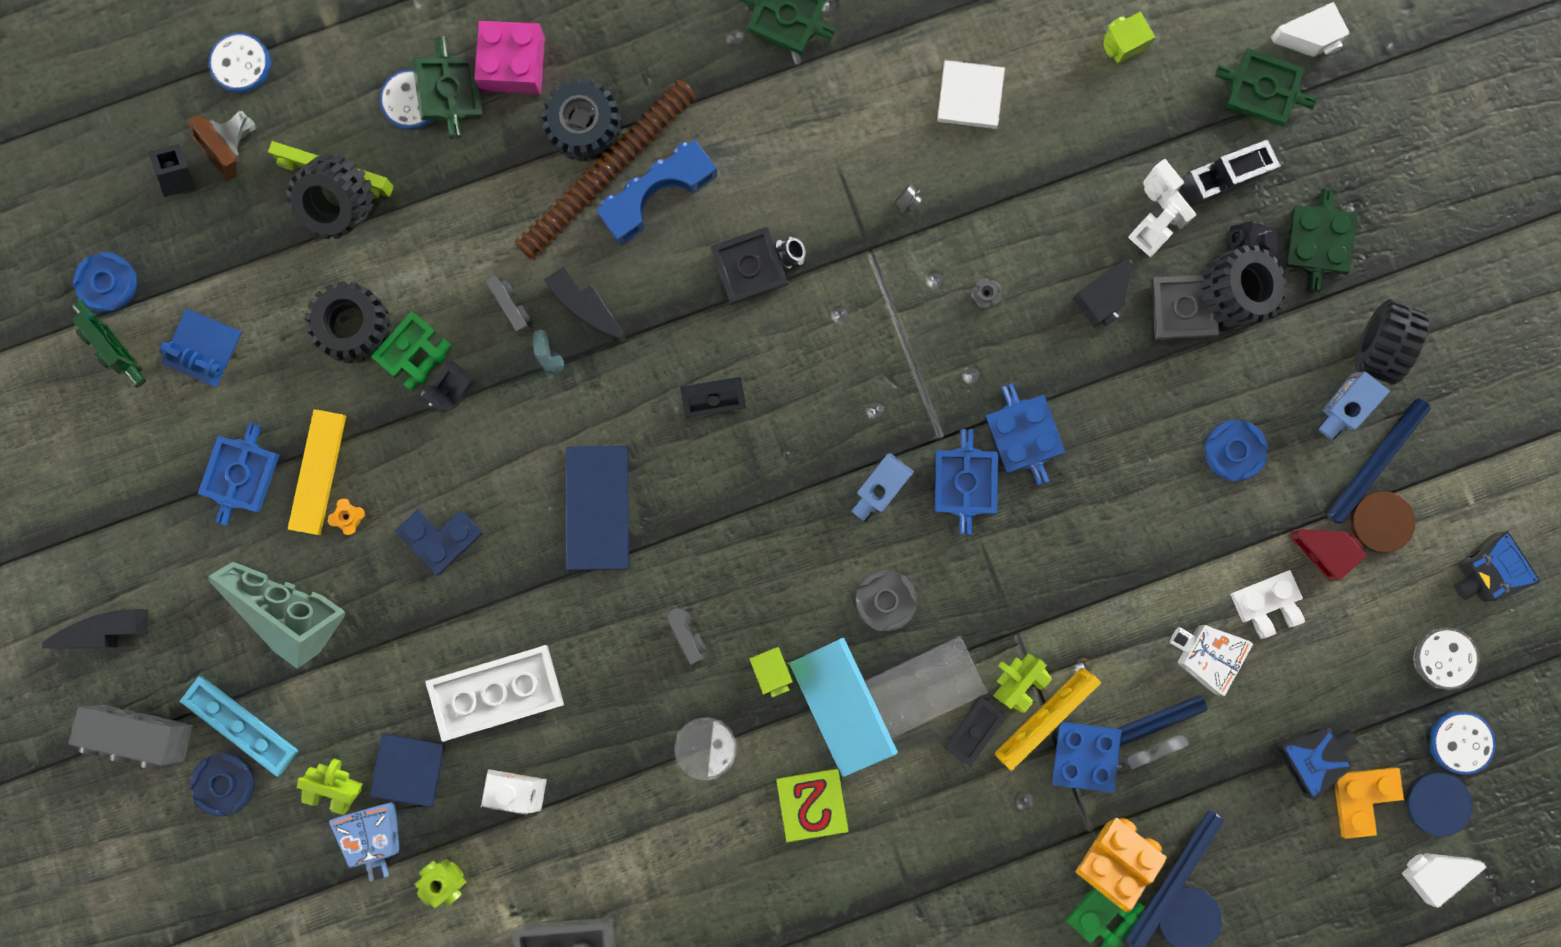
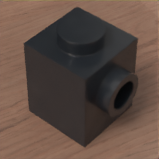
M179 144L148 152L164 197L194 189L189 169Z

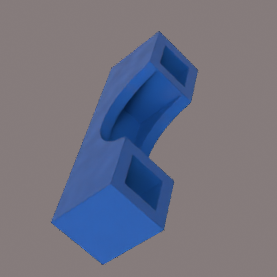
M696 140L689 144L687 142L680 144L673 151L674 155L665 161L661 159L655 162L648 169L649 173L640 179L638 177L633 178L624 186L625 190L616 196L610 195L599 204L600 208L596 210L597 214L620 246L645 229L643 210L646 202L655 192L666 187H680L694 194L718 177L717 168Z

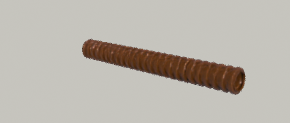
M677 79L675 86H670L668 88L669 92H664L662 99H657L655 101L656 105L650 106L648 108L649 112H644L642 114L643 118L641 120L637 119L635 121L636 125H631L629 132H624L622 134L623 138L621 140L617 139L615 141L616 145H611L609 147L610 151L608 153L604 152L602 154L603 158L597 159L595 161L596 165H591L589 167L590 171L588 173L584 172L582 174L583 178L581 180L578 178L575 181V186H569L570 191L568 193H562L563 198L561 200L559 198L555 200V206H549L550 211L548 213H542L543 218L541 220L538 218L535 220V226L530 225L528 227L530 230L528 233H522L523 238L521 240L518 238L515 240L516 246L530 260H536V254L538 252L542 254L544 252L542 248L544 246L549 247V241L551 239L556 240V234L558 232L562 234L564 232L562 228L564 226L569 227V221L571 219L576 220V214H582L584 212L582 208L584 206L589 207V201L591 199L595 201L597 199L596 194H602L604 192L603 187H609V181L611 179L615 181L617 179L616 174H622L624 171L622 168L624 166L629 167V161H635L637 159L636 154H642V148L644 146L648 148L650 146L649 141H655L657 139L656 134H662V128H668L670 126L669 121H675L676 115H681L683 113L682 109L684 107L688 108L690 106L689 102L696 100L695 92L686 82Z

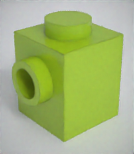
M1139 12L1127 19L1122 16L1111 22L1103 38V44L1107 54L1110 57H1114L1117 64L1148 49L1155 36L1144 16Z
M779 647L749 659L763 694L770 692L771 696L774 697L789 691L787 684L793 681Z

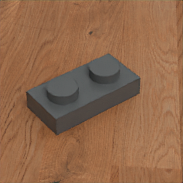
M496 274L487 278L485 282L520 337L529 333L531 329L527 322L531 318L522 304L516 307L511 298L516 294L506 279L500 281Z

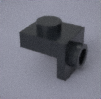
M1253 221L1231 226L1228 252L1248 245L1249 247L1255 245L1259 246L1260 250H1268L1269 256H1275L1276 258L1279 229Z
M451 360L446 362L433 384L423 389L421 396L427 400L433 409L445 413L458 407L475 381V378Z

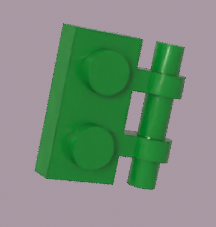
M411 311L371 357L395 378L403 370H406L410 376L403 382V385L412 392L419 383L423 384L428 379L426 375L438 362L440 364L446 358V352L452 345L442 338L434 347L429 341L437 332ZM424 349L428 355L418 367H415L411 361Z
M1093 887L1065 921L1090 944L1100 935L1106 940L1100 947H1122L1124 945L1122 941L1130 933L1145 907L1138 902L1132 911L1125 912ZM1119 913L1124 920L1111 933L1106 926Z

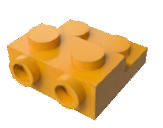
M1116 817L1105 824L1075 872L1123 911L1128 912L1132 910L1146 885L1153 882L1167 857L1161 853L1162 847L1158 842L1150 838L1144 840L1136 833L1137 828L1131 821L1124 818L1119 820Z

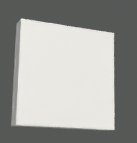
M945 60L937 122L997 129L1005 68Z

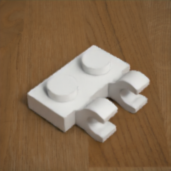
M1290 570L1230 594L1242 622L1252 620L1259 639H1265L1276 634L1272 622L1266 615V613L1280 608L1288 628L1305 622L1302 612L1295 604L1296 601L1303 598Z

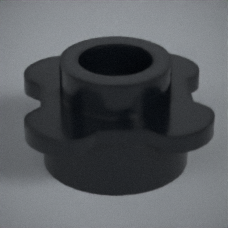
M790 237L787 241L778 240L775 242L774 248L778 252L783 268L789 269L792 265L801 266L804 263L805 247L800 240Z

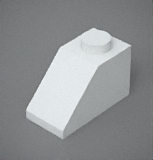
M1334 2L1280 26L1271 39L1275 44L1314 57L1323 52L1327 56L1343 47L1342 42L1350 33Z
M1425 853L1424 855L1419 854L1413 857L1407 863L1408 868L1402 874L1427 904L1439 908L1482 872L1486 866L1483 862L1471 858Z

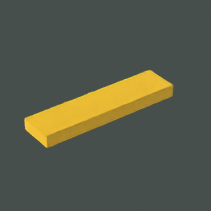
M313 410L288 530L321 536L346 416L343 414Z
M1083 667L1080 668L994 752V755L1012 771L1101 684L1100 680Z

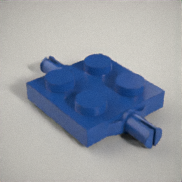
M1014 383L1008 385L1010 393L1006 385L1001 389L1008 405L997 412L986 415L1006 474L1019 469H1032L1037 486L1043 484L1042 480L1044 483H1047L1049 480L1043 464L1050 458L1064 454L1065 449L1045 395L1030 400H1019Z
M249 423L244 440H231L219 435L216 439L198 494L212 498L218 504H221L216 523L228 526L233 508H244L257 513L261 511L280 456L279 454L264 450L256 444L262 426Z
M966 429L960 430V448L952 451H935L934 513H951L959 516V535H965V523L966 535H972L973 516L997 514L998 452H985L973 448L974 430L968 429L966 441Z

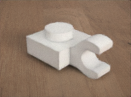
M1172 202L1158 218L1149 213L1128 238L1148 256L1152 257L1173 234L1167 226L1179 214L1181 209Z

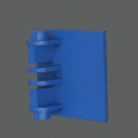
M186 308L171 342H163L159 348V353L163 354L161 364L217 387L242 332Z
M1061 722L1058 729L1052 785L1114 793L1121 730Z

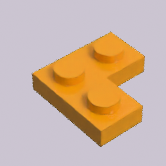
M1399 768L1347 772L1334 783L1341 837L1346 839L1377 835L1373 803L1404 800Z

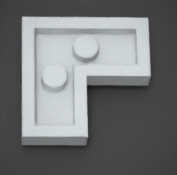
M1163 159L1144 180V190L1148 197L1154 202L1157 201L1164 210L1172 202L1181 209L1179 214L1170 223L1182 229L1191 222L1196 213L1178 192L1184 181L1167 160Z

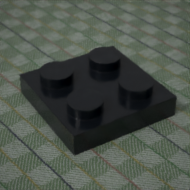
M768 227L710 246L730 305L788 285Z

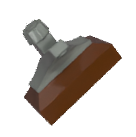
M238 111L228 122L223 124L213 120L208 121L201 115L190 119V136L223 178L227 181L236 176L237 163L239 162L237 150L239 140L256 129L254 122L247 118L243 111Z

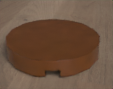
M1378 491L1364 496L1355 509H1353L1351 514V530L1354 536L1368 550L1375 553H1390L1403 548L1411 540L1415 530V515L1410 504L1402 496L1392 492Z

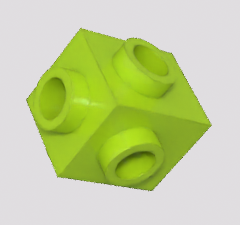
M445 859L439 864H436L433 860L419 872L422 878L415 886L419 889L417 894L422 902L427 906L432 905L436 909L443 903L448 907L462 895L459 889L467 882L463 878L464 875L461 869L454 862H449L448 859ZM434 880L441 882V891L433 882Z

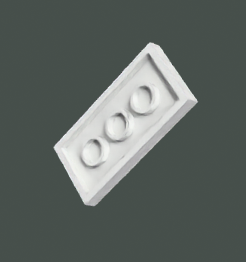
M547 645L425 681L442 742L564 705Z

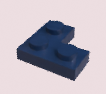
M416 510L395 530L437 576L446 570L484 534L461 510L440 530L420 510Z

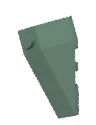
M235 562L229 563L209 576L208 581L266 644L295 668H299L321 652L345 617V611L323 595L312 592L311 595L295 590L296 585L286 582L284 585L268 580L266 574Z

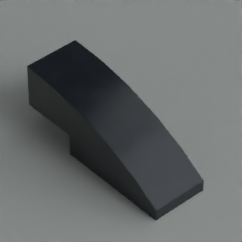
M1268 140L1220 157L1211 164L1190 171L1181 178L1184 181L1181 187L1192 208L1256 180L1281 166Z
M565 267L544 279L560 303L589 328L623 344L628 341L592 285L580 291Z
M118 610L78 621L43 641L42 649L117 647V635L148 634V610Z

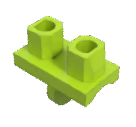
M1030 653L1022 661L1016 657L1009 666L1001 661L998 667L1004 673L997 680L1001 686L993 696L1008 708H1014L1025 713L1033 701L1025 694L1031 684L1042 690L1052 680L1045 670L1047 665Z
M333 759L329 766L319 764L317 769L309 767L306 774L298 779L296 788L302 789V803L312 806L318 805L322 801V797L325 796L332 798L330 810L344 815L361 792L363 783L348 779L350 773L340 770L341 761Z

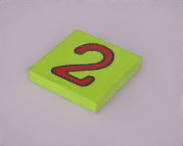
M838 768L776 778L786 842L849 832Z

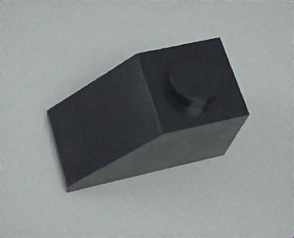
M1128 258L1084 287L1073 298L1094 328L1100 323H1103L1106 327L1120 317L1118 311L1125 305L1131 261Z

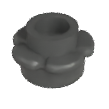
M909 184L902 190L894 202L900 208L899 212L903 213L906 209L912 212L922 199L918 196L920 188L915 189Z
M980 279L976 282V287L972 288V299L981 308L995 306L1001 299V287L994 280ZM987 290L990 294L986 296L984 295V291Z

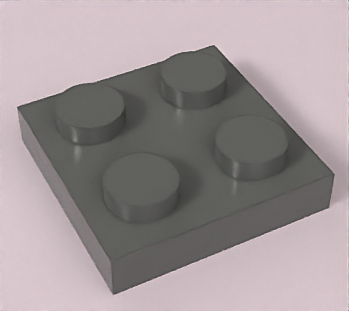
M1202 275L1153 277L1151 279L1155 340L1207 338L1219 335L1218 322L1213 319L1214 314H1209L1206 310L1208 306L1206 301H1202L1201 295H1204V291L1200 289V282L1204 281Z

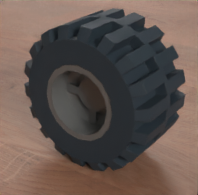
M571 78L572 84L567 85L566 81L559 83L561 89L557 91L553 88L549 92L552 96L551 100L545 98L543 105L546 110H542L541 113L544 121L542 125L549 140L558 152L564 153L571 160L577 157L579 162H586V157H590L594 161L598 159L597 154L609 152V145H616L615 137L621 134V116L608 89L605 91L602 84L596 82L594 85L592 80L584 78L583 83H580L578 78Z

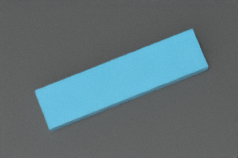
M198 676L179 701L276 777L283 773L299 752L294 746L203 676Z

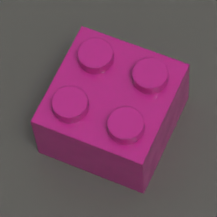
M479 21L475 81L482 92L541 94L545 36L540 24Z

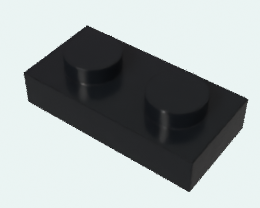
M741 377L680 387L686 418L746 408Z
M979 697L944 748L971 767L1004 721L1006 715L982 697Z

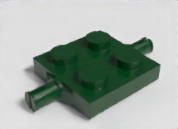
M739 0L754 6V14L747 27L748 32L801 56L809 40L815 34L832 41L835 35V28L820 23V17L827 4V0Z
M440 36L434 38L436 55L427 58H414L412 61L420 119L446 121L449 138L453 139L455 137V139H459L462 137L459 121L463 119H480L483 115L479 87L475 81L474 57H457L449 54L447 38L443 36L441 38Z
M1248 48L1244 52L1240 66L1236 70L1219 64L1214 77L1231 82V93L1226 108L1282 127L1287 123L1290 111L1295 104L1313 110L1317 101V97L1300 92V81L1305 69L1304 67Z
M1328 189L1321 190L1320 206L1307 207L1295 205L1293 208L1285 267L1298 268L1310 273L1308 291L1311 292L1313 290L1314 292H1321L1322 277L1325 274L1348 275L1350 273L1358 213L1339 211L1332 208L1335 193L1332 189L1329 191Z
M83 300L75 302L72 308L76 311L77 315L72 320L78 327L76 333L87 345L91 344L95 348L97 353L94 356L99 363L106 369L111 367L118 374H125L136 388L145 384L146 379L140 373L143 370L107 323L99 320L97 315L92 313Z

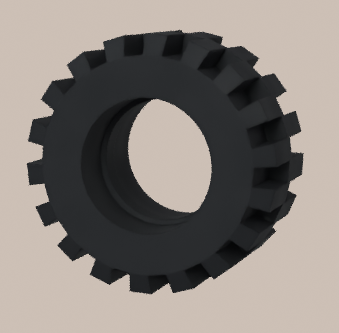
M325 154L323 157L320 155L306 164L290 179L288 183L290 187L286 190V195L291 197L287 201L288 208H293L294 212L291 215L294 219L298 218L300 220V226L303 229H310V234L314 236L321 234L322 239L329 240L331 237L339 239L343 235L346 236L352 232L369 215L368 213L373 207L371 201L374 199V192L369 191L372 184L370 180H365L364 175L366 173L364 170H358L355 167L357 163L352 160L346 162L345 156L341 155L335 158L333 154ZM321 186L334 193L340 207L333 205L325 198Z
M1246 245L1214 257V260L1209 261L1206 265L1208 269L1203 270L1202 273L1204 281L1200 282V289L1204 291V295H1201L1202 301H1206L1208 305L1206 310L1209 314H1214L1213 319L1215 321H1223V326L1228 328L1240 329L1266 321L1277 315V311L1281 310L1284 305L1281 300L1286 299L1287 292L1284 291V286H1287L1286 279L1282 277V273H1284L1282 266L1278 267L1276 264L1278 260L1275 256L1270 257L1269 251L1266 249L1260 250L1259 246L1252 245L1248 247ZM1241 280L1245 285L1246 295L1242 289Z
M341 281L337 282L338 287L329 284L325 286L327 291L324 294L318 291L315 294L318 298L315 303L310 301L308 308L312 311L311 314L306 313L305 320L310 323V325L305 327L307 333L312 336L310 340L319 347V350L339 362L341 360L349 364H353V360L359 363L365 362V356L371 357L375 353L374 350L383 344V338H388L390 335V331L386 329L387 326H391V319L386 316L389 312L376 295L366 287H361L358 283L350 282V285H348L346 282ZM348 308H360L363 314V322L359 331L349 338H337L334 325L338 315Z
M1392 299L1382 303L1373 313L1359 341L1355 357L1356 370L1358 372L1365 371L1372 377L1386 383L1398 384L1410 372L1421 353L1428 332L1429 318L1427 313Z

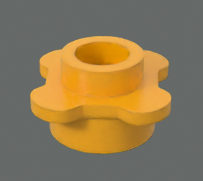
M340 499L337 502V508L334 513L328 516V523L331 526L341 528L344 534L352 535L355 533L361 519L364 518L365 512L360 507L352 506L349 500ZM345 514L349 515L347 520L344 519Z

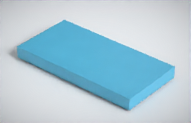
M844 638L789 663L842 777L898 753Z

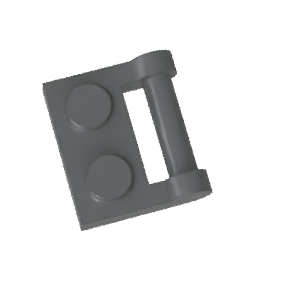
M679 608L672 609L668 614V622L690 665H695L705 659L702 653L707 651L700 635L692 634L688 626L690 623L688 612Z

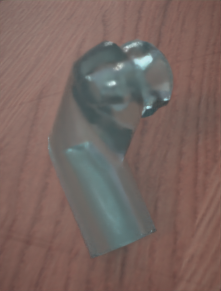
M543 330L535 331L532 334L535 357L550 374H554L555 371H562L564 369L562 356H551L547 332Z

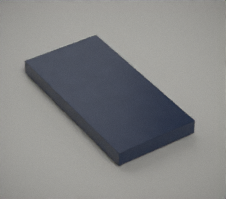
M628 446L566 447V570L629 569Z

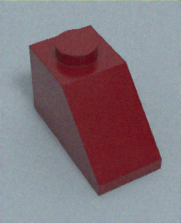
M1300 529L1292 531L1288 535L1330 582L1340 581L1367 557L1362 550V543L1354 535H1348L1346 532Z

